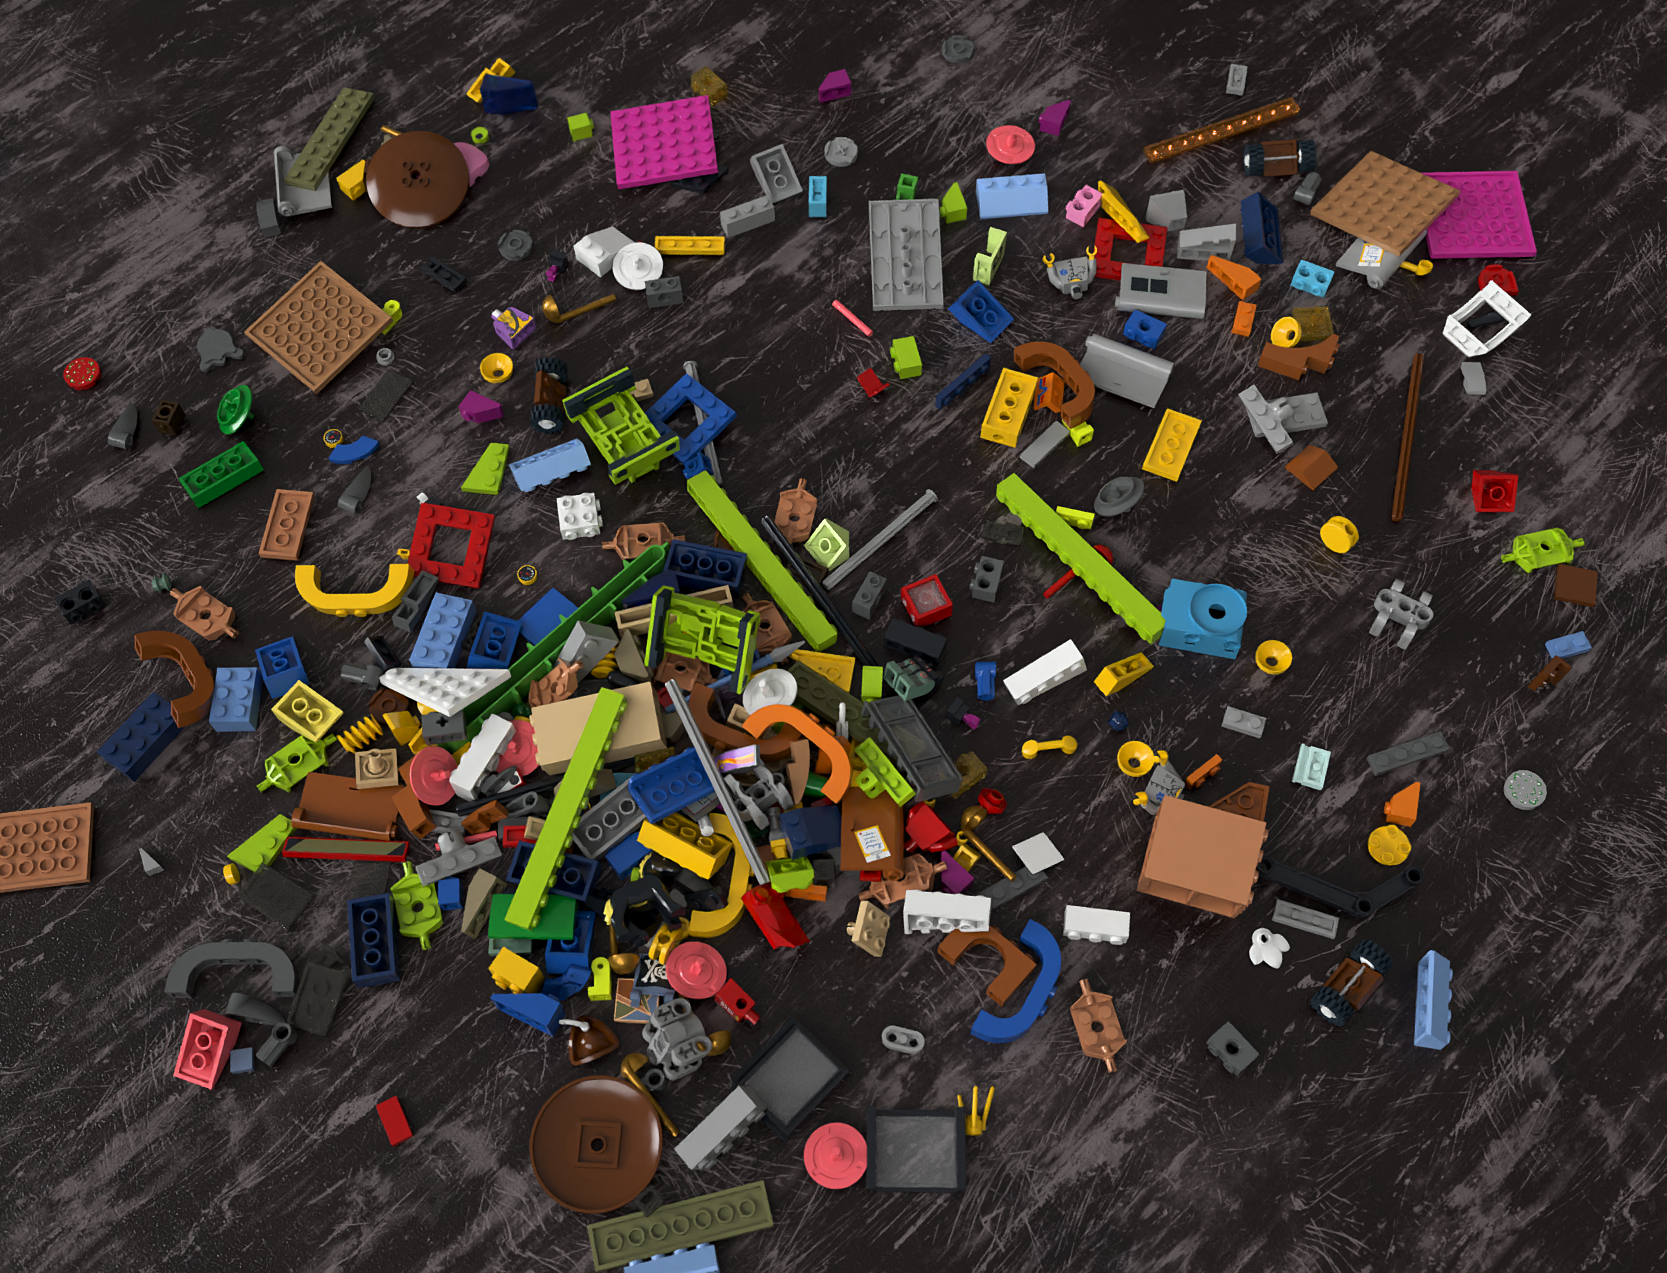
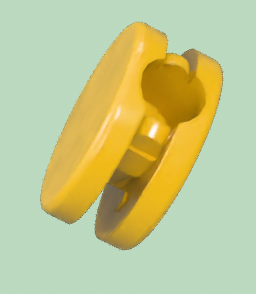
M1342 516L1332 517L1322 526L1320 531L1324 544L1337 553L1349 551L1359 539L1358 530L1355 525Z
M664 924L657 932L651 944L649 958L655 961L659 957V963L666 965L670 953L681 942L682 930L677 929L669 932Z

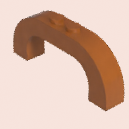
M1030 342L1014 348V361L1023 372L1036 366L1051 367L1059 373L1077 395L1073 400L1061 405V419L1070 429L1079 426L1090 417L1094 409L1095 387L1089 373L1083 370L1077 359H1074L1061 346L1049 342Z
M147 631L134 634L135 650L141 661L157 657L170 658L176 661L181 666L194 690L186 697L171 700V715L178 728L201 720L211 709L214 693L213 674L210 668L207 669L203 655H199L195 646L188 639L172 632Z
M696 683L690 694L689 708L705 742L713 745L719 751H730L746 746L760 745V759L763 763H773L792 755L789 741L805 738V735L786 722L776 736L769 739L754 738L719 724L709 716V711L716 699L714 689Z

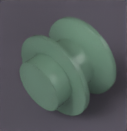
M163 573L161 578L154 575L152 586L155 591L158 590L161 594L164 588L168 591L171 590L172 582L170 577Z

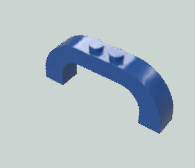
M1029 919L1021 934L1019 943L1033 950L1038 955L1042 966L1041 973L1022 1009L1015 1016L997 1018L983 1010L980 1011L970 1034L981 1040L991 1043H1007L1025 1035L1033 1027L1038 1016L1043 1017L1048 1007L1045 1002L1048 997L1053 998L1058 988L1054 985L1061 968L1059 946L1055 938L1045 927Z

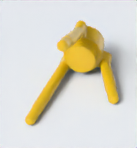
M974 1086L972 1115H968L967 1119L965 1116L966 1135L980 1136L982 1135V1130L986 1129V1120L995 1090L993 1086L988 1094L982 1120H980L981 1116H977L978 1087ZM958 1095V1106L964 1107L962 1096Z

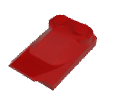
M771 882L749 890L741 897V900L773 949L775 950L783 946L795 948L810 942L785 902V892H777L772 889Z

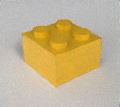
M505 947L501 949L488 968L492 973V978L496 981L495 984L504 990L508 987L514 991L513 994H536L545 981L539 967Z

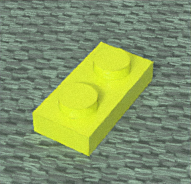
M1057 506L1056 513L1068 525L1091 530L1094 519L1093 513Z

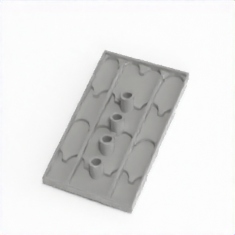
M938 199L869 201L873 311L943 309Z

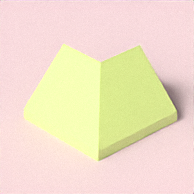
M828 519L822 521L804 545L817 563L828 568L829 571L850 558L849 531Z

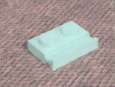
M1302 744L1292 782H1299L1301 785L1322 790L1331 752Z

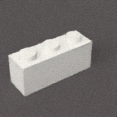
M1067 905L1064 913L1063 936H1068L1069 939L1073 940L1087 938L1091 942H1101L1103 940L1110 941L1114 945H1121L1126 943L1129 937L1130 913Z

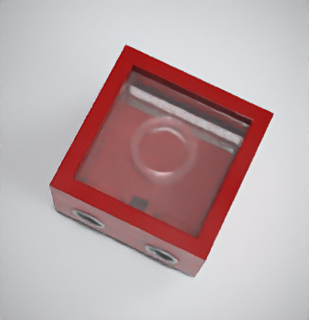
M936 574L901 588V601L915 627H925L952 616L953 604Z

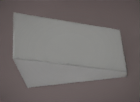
M142 848L139 849L144 870L149 876L164 871Z

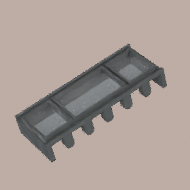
M898 695L864 702L861 716L871 715L869 727L871 729L880 728L878 734L879 743L888 741V757L897 755V771L903 772L906 770L908 773L906 782L910 787L916 785L915 802L958 792L963 779L962 775L952 763V759L947 755L941 742L937 740L933 730L928 726L912 699L904 701Z

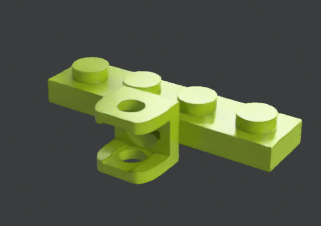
M870 737L854 749L868 766L857 776L855 781L869 798L877 797L886 789L901 807L916 794Z

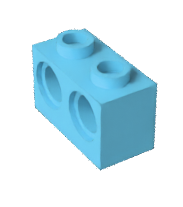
M809 176V217H826L827 178L826 176Z
M1301 260L1290 286L1324 298L1334 271Z

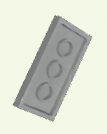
M1318 393L1286 397L1288 404L1290 403L1294 410V415L1281 424L1287 433L1327 426L1328 421ZM1277 399L1266 400V402H1267V403H1272V402H1274V401L1277 400ZM1247 410L1255 437L1265 436Z

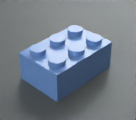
M257 667L217 668L209 723L216 732L256 731L263 686V676Z

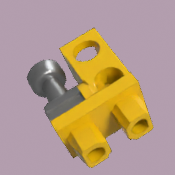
M802 802L794 805L788 811L803 808ZM779 807L768 808L764 813L767 819L770 820L769 842L771 852H774L776 860L788 858L786 851L788 848L779 827L778 818L781 810Z

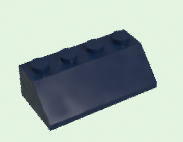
M1256 192L1241 201L1240 212L1243 220L1245 256L1255 264H1282L1283 255L1278 208L1261 193Z
M673 539L663 570L664 581L668 584L704 591L728 585L731 596L739 597L744 581L747 554Z
M519 841L506 881L516 884L520 883L535 844ZM564 852V863L561 868L558 867L555 874L557 876L556 883L553 888L550 887L548 892L586 902L597 885L602 866L597 860Z

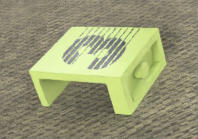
M990 227L987 252L991 253L992 256L989 257L977 253L974 264V281L979 280L983 284L990 285L1004 256L1007 232Z

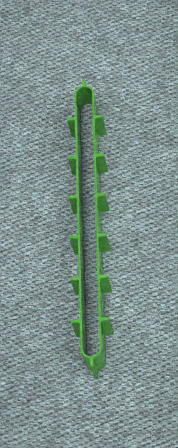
M666 542L662 546H650L631 563L624 559V569L599 591L592 587L593 596L568 618L560 614L561 624L538 644L532 646L530 643H527L529 651L508 669L511 678L461 709L466 716L468 740L437 744L438 747L445 749L449 753H455L466 743H471L476 735H479L484 721L489 719L491 714L498 715L501 712H508L516 704L522 703V699L530 692L531 681L539 682L553 670V665L577 621L606 626L612 620L617 623L615 612L625 610L643 593L650 597V587L663 576L664 566L670 550L669 543Z

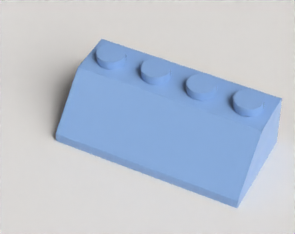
M1045 173L977 179L976 198L980 219L1048 214V192Z
M577 438L511 463L509 467L519 489L529 492L534 490L535 486L539 484L547 485L552 483V479L557 477L562 479L568 477L570 472L586 470L587 466L591 465L583 443Z
M1432 950L1418 962L1414 1045L1441 1050L1450 1041V1031H1447V1025L1451 1019L1448 1002L1451 1001L1452 997L1449 981L1452 979L1453 971L1450 969V961Z
M709 1243L699 1244L695 1250L687 1251V1248L674 1251V1255L665 1257V1254L655 1255L651 1257V1261L647 1262L635 1260L629 1262L628 1267H624V1273H720L716 1248L714 1245L710 1246Z

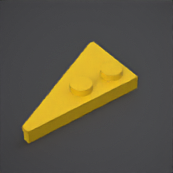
M796 649L789 655L796 662L800 661L850 694L855 665L854 657Z

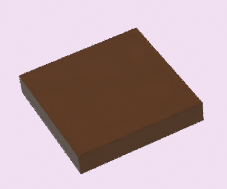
M1558 564L1556 567L1554 600L1594 607L1596 604L1598 571Z

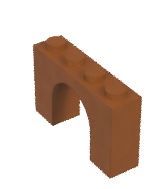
M989 925V931L961 932L959 929H954L938 946V953L953 966L969 948L978 944L991 945L1001 953L1004 960V969L989 985L986 994L1003 1007L1035 971L1037 964L1034 963V958L1028 953H1022L1018 949V945L1011 939L1007 940L1003 937L1002 932L996 926L991 927Z

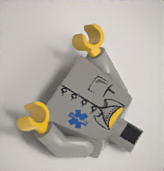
M1089 246L1087 247L1086 252L1089 255V259L1086 256L1054 262L1053 265L1054 255L1050 253L1051 261H1047L1044 255L1043 262L1048 266L1046 269L1050 282L1058 289H1061L1063 294L1071 293L1073 299L1081 298L1083 295L1082 291L1088 289V284L1092 283L1096 275V259H1094L1097 253L1096 246L1093 254L1088 252Z
M1163 750L1157 751L1160 757L1153 756V762L1160 763V766L1157 765L1145 792L1135 793L1139 799L1133 801L1134 805H1141L1151 815H1156L1164 795L1189 802L1192 800V798L1181 794L1185 783L1168 761L1167 752Z

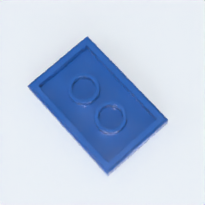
M552 588L518 620L522 622L519 634L535 646L561 624L560 614L568 618L578 607L556 589Z

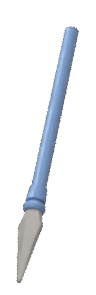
M805 641L775 648L770 654H766L765 657L763 656L752 663L751 673L768 666V664L772 665L773 662L784 660L803 645ZM732 674L707 687L716 691L730 684ZM690 695L685 697L687 704H689ZM674 703L664 708L667 714L677 710Z

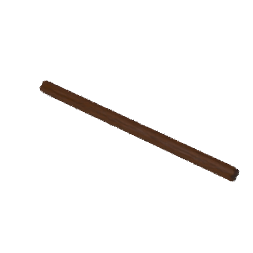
M1416 353L1413 357L1391 517L1393 521L1397 522L1402 520L1425 357L1419 353Z

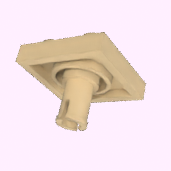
M371 749L370 751L355 752L357 789L399 785L396 749Z
M861 901L856 922H849L848 926L853 927H847L848 934L853 936L852 942L873 956L882 957L887 930L890 925V916L869 901Z

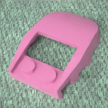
M462 142L453 143L465 158L469 170V186L471 187L475 184V179L478 176L481 177L489 167L488 158L473 145ZM420 173L416 174L417 179L420 177Z

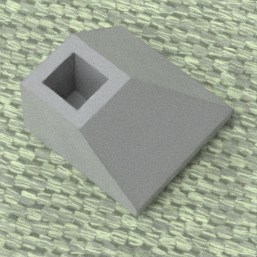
M1184 190L1150 196L1145 217L1146 222L1156 226L1167 227V231L1183 229L1185 227L1187 212Z

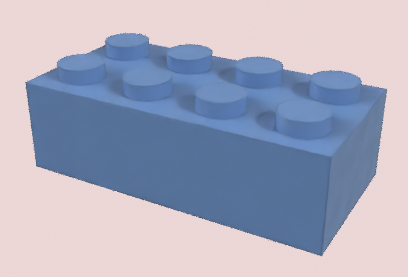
M435 593L409 659L413 668L455 669L476 614L472 600Z

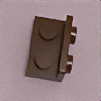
M1555 655L1537 674L1528 687L1535 691L1539 686L1543 688L1548 682L1556 685L1572 667L1564 659Z

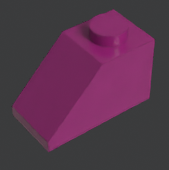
M845 69L829 73L819 87L820 103L851 95V82Z
M1066 100L1047 107L1044 114L1041 113L1039 117L1040 131L1059 136L1069 114L1071 101Z
M471 390L459 405L461 416L466 421L481 423L504 416L501 404Z
M944 850L941 853L940 861H945L948 869L941 871L942 892L945 894H964L973 886L974 877Z

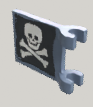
M639 953V965L636 967L633 988L630 993V1006L639 1008L641 994L665 996V1004L675 1000L676 990L667 979L666 965L659 963V957L654 961L649 958V954Z

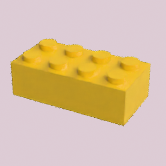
M676 812L653 824L646 818L637 838V841L646 848L655 850L663 857L675 861L681 867L687 868L695 872L699 877L706 879L713 876L726 863L733 843L715 833L708 837L703 836L698 824Z

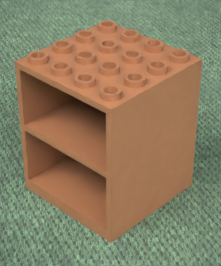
M1164 795L1156 812L1137 891L1236 918L1239 914H1242V911H1245L1246 907L1248 908L1253 899L1254 891H1251V887L1256 883L1259 871L1255 869L1258 863H1261L1264 850L1260 848L1263 842H1266L1268 830L1265 829L1266 822Z

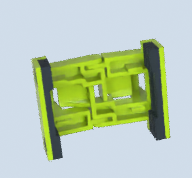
M663 585L653 595L644 665L656 668L665 659L666 652L693 659L698 656L704 662L733 671L729 691L741 694L750 682L754 651L757 648V631L761 623L760 613L752 610L745 613L726 605L720 607V604L717 602L674 593L675 588ZM670 614L677 615V621L669 626ZM721 643L729 644V645H732V646H735V647H739V648H738V649H734V648H731V647H729V646L723 645V644H721Z

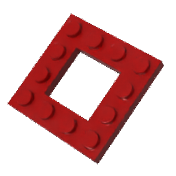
M1099 218L1094 252L1095 246L1097 248V253L1094 256V259H1096L1095 277L1121 281V269L1124 262L1110 261L1113 238L1135 240L1115 220ZM1141 224L1149 236V239L1142 241L1147 243L1145 265L1162 267L1167 227Z
M421 502L407 562L414 569V578H417L421 571H425L438 577V582L480 589L496 516ZM437 525L471 531L464 566L430 561Z

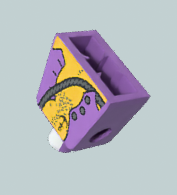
M509 307L503 313L495 310L492 314V319L495 320L493 324L496 333L513 350L537 329L534 317L513 307Z

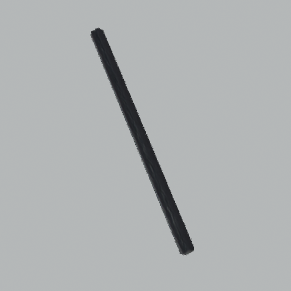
M769 515L761 519L763 526L865 666L879 667Z
M667 744L668 750L605 763L602 769H611L612 772L672 755L673 749L670 744ZM565 774L457 805V814L459 817L471 814L494 800H497L502 805L528 792L533 791L540 794L554 790L553 788L564 778Z

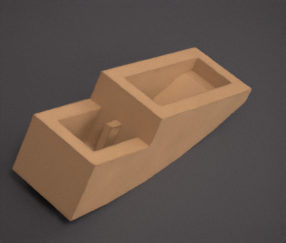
M806 738L789 741L793 762L785 763L791 799L794 805L800 803L808 780L810 751L809 742Z

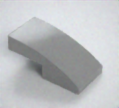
M1462 362L1461 371L1465 378L1463 385L1466 393L1486 395V383L1481 363Z

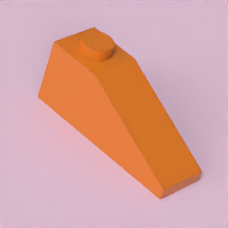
M1213 255L1209 257L1206 268L1242 300H1245L1259 289L1261 278L1250 268Z

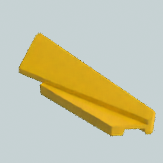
M1099 181L1098 191L1102 193L1101 207L1137 243L1149 239L1148 234L1116 189L1103 181Z

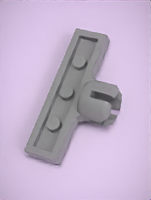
M1255 385L1238 394L1277 454L1293 445V441L1281 425L1283 421L1294 415L1293 407L1290 403L1288 404L1287 398L1281 397L1272 403H1267Z
M451 830L449 836L446 832L438 838L437 842L442 856L417 865L416 871L424 887L438 880H443L446 877L502 857L495 837L473 845H467L459 830Z

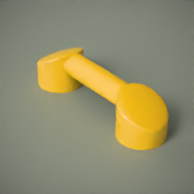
M1421 260L1418 265L1404 261L1400 267L1413 271L1417 275H1426L1431 272L1433 264L1428 260Z
M1069 735L1064 736L1062 740L1037 743L1034 740H1029L1023 744L1021 752L1027 759L1035 758L1040 750L1061 748L1066 754H1072L1077 749V741Z

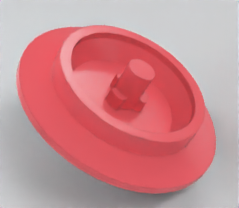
M1000 126L990 132L986 141V146L991 156L1006 164L1025 162L1033 155L1035 150V142L1032 136L1026 130L1017 126Z
M512 720L509 722L513 723L516 733L511 742L508 743L505 754L499 755L500 761L496 771L500 773L516 765L522 776H526L539 766L535 757L538 749L534 745L532 737L535 734V729L529 722Z
M437 746L422 749L412 761L410 768L412 789L416 796L428 805H442L455 794L449 778L452 771L457 769V764L448 751Z
M683 943L670 953L666 962V976L671 986L681 995L691 999H705L715 995L722 988L726 980L727 970L722 956L717 950L705 943Z
M829 1123L823 1125L811 1134L804 1150L806 1169L813 1180L826 1188L842 1189L849 1187L857 1182L866 1170L867 1144L863 1136L855 1128L847 1124Z

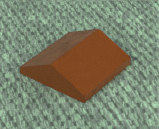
M1309 445L1289 462L1285 468L1314 491L1338 469V466L1326 450Z

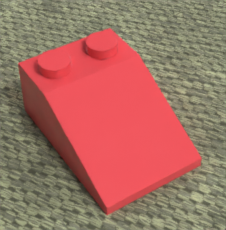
M206 1009L190 1013L173 1076L208 1089H213L230 1056V1051L233 1050L237 1042L242 1022Z

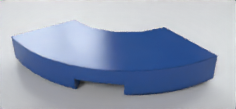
M362 435L358 441L352 444H337L328 459L332 463L350 464L353 461L370 456L379 447L380 443L377 440Z
M570 964L567 972L561 977L545 979L542 994L545 996L551 994L559 998L560 1001L565 1000L584 987L590 976L591 968Z

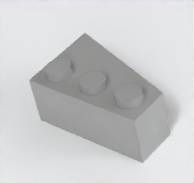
M1236 224L1180 231L1177 242V258L1208 261L1209 257L1213 255L1230 261L1236 241Z
M577 621L558 658L567 660L572 665L577 660L583 662L584 666L577 671L576 679L578 684L612 650L619 640L611 627ZM558 658L553 665V669L561 663L558 661Z

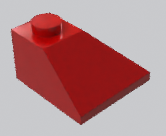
M1473 470L1471 490L1475 511L1514 512L1519 475L1494 470Z

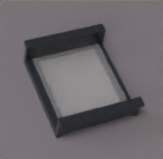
M792 1017L731 1079L732 1085L729 1088L734 1091L738 1086L752 1087L768 1106L761 1120L786 1144L791 1138V1133L843 1078L847 1080L852 1075V1072L797 1019L795 1020Z
M867 1106V1189H871V1192L961 1193V1190H966L965 1107H956L955 1110H876V1106Z

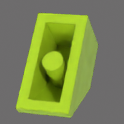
M957 182L951 186L942 200V207H940L941 217L945 218L946 223L965 220L967 217V206Z
M863 666L861 702L881 699L883 667Z

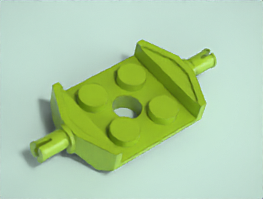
M1559 528L1516 536L1513 541V552L1501 555V560H1503V563L1516 561L1527 573H1531L1536 568L1564 562L1566 565H1569L1574 556L1573 548L1584 546L1583 538L1576 540L1568 538L1564 530ZM1541 544L1548 546L1549 550H1544Z
M332 733L316 743L301 735L265 760L267 779L256 785L262 793L271 785H275L290 793L292 791L290 787L306 777L308 772L315 771L323 764L326 767L329 765L326 748L337 741L336 737ZM294 756L300 757V760L296 764L290 763V760Z
M408 861L407 864L406 862L403 863L405 877L390 889L395 901L401 928L399 929L400 933L407 937H419L422 950H427L426 947L428 949L431 948L429 942L430 934L440 928L443 924L440 906L438 905L435 884L432 883L423 887L418 874L413 872L412 862ZM417 903L424 904L420 912L413 911Z

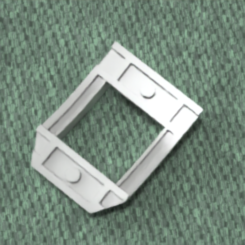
M1491 280L1468 303L1447 317L1443 335L1470 358L1488 353L1530 318L1531 314ZM1485 303H1488L1509 324L1492 339L1483 344L1460 323L1469 318Z

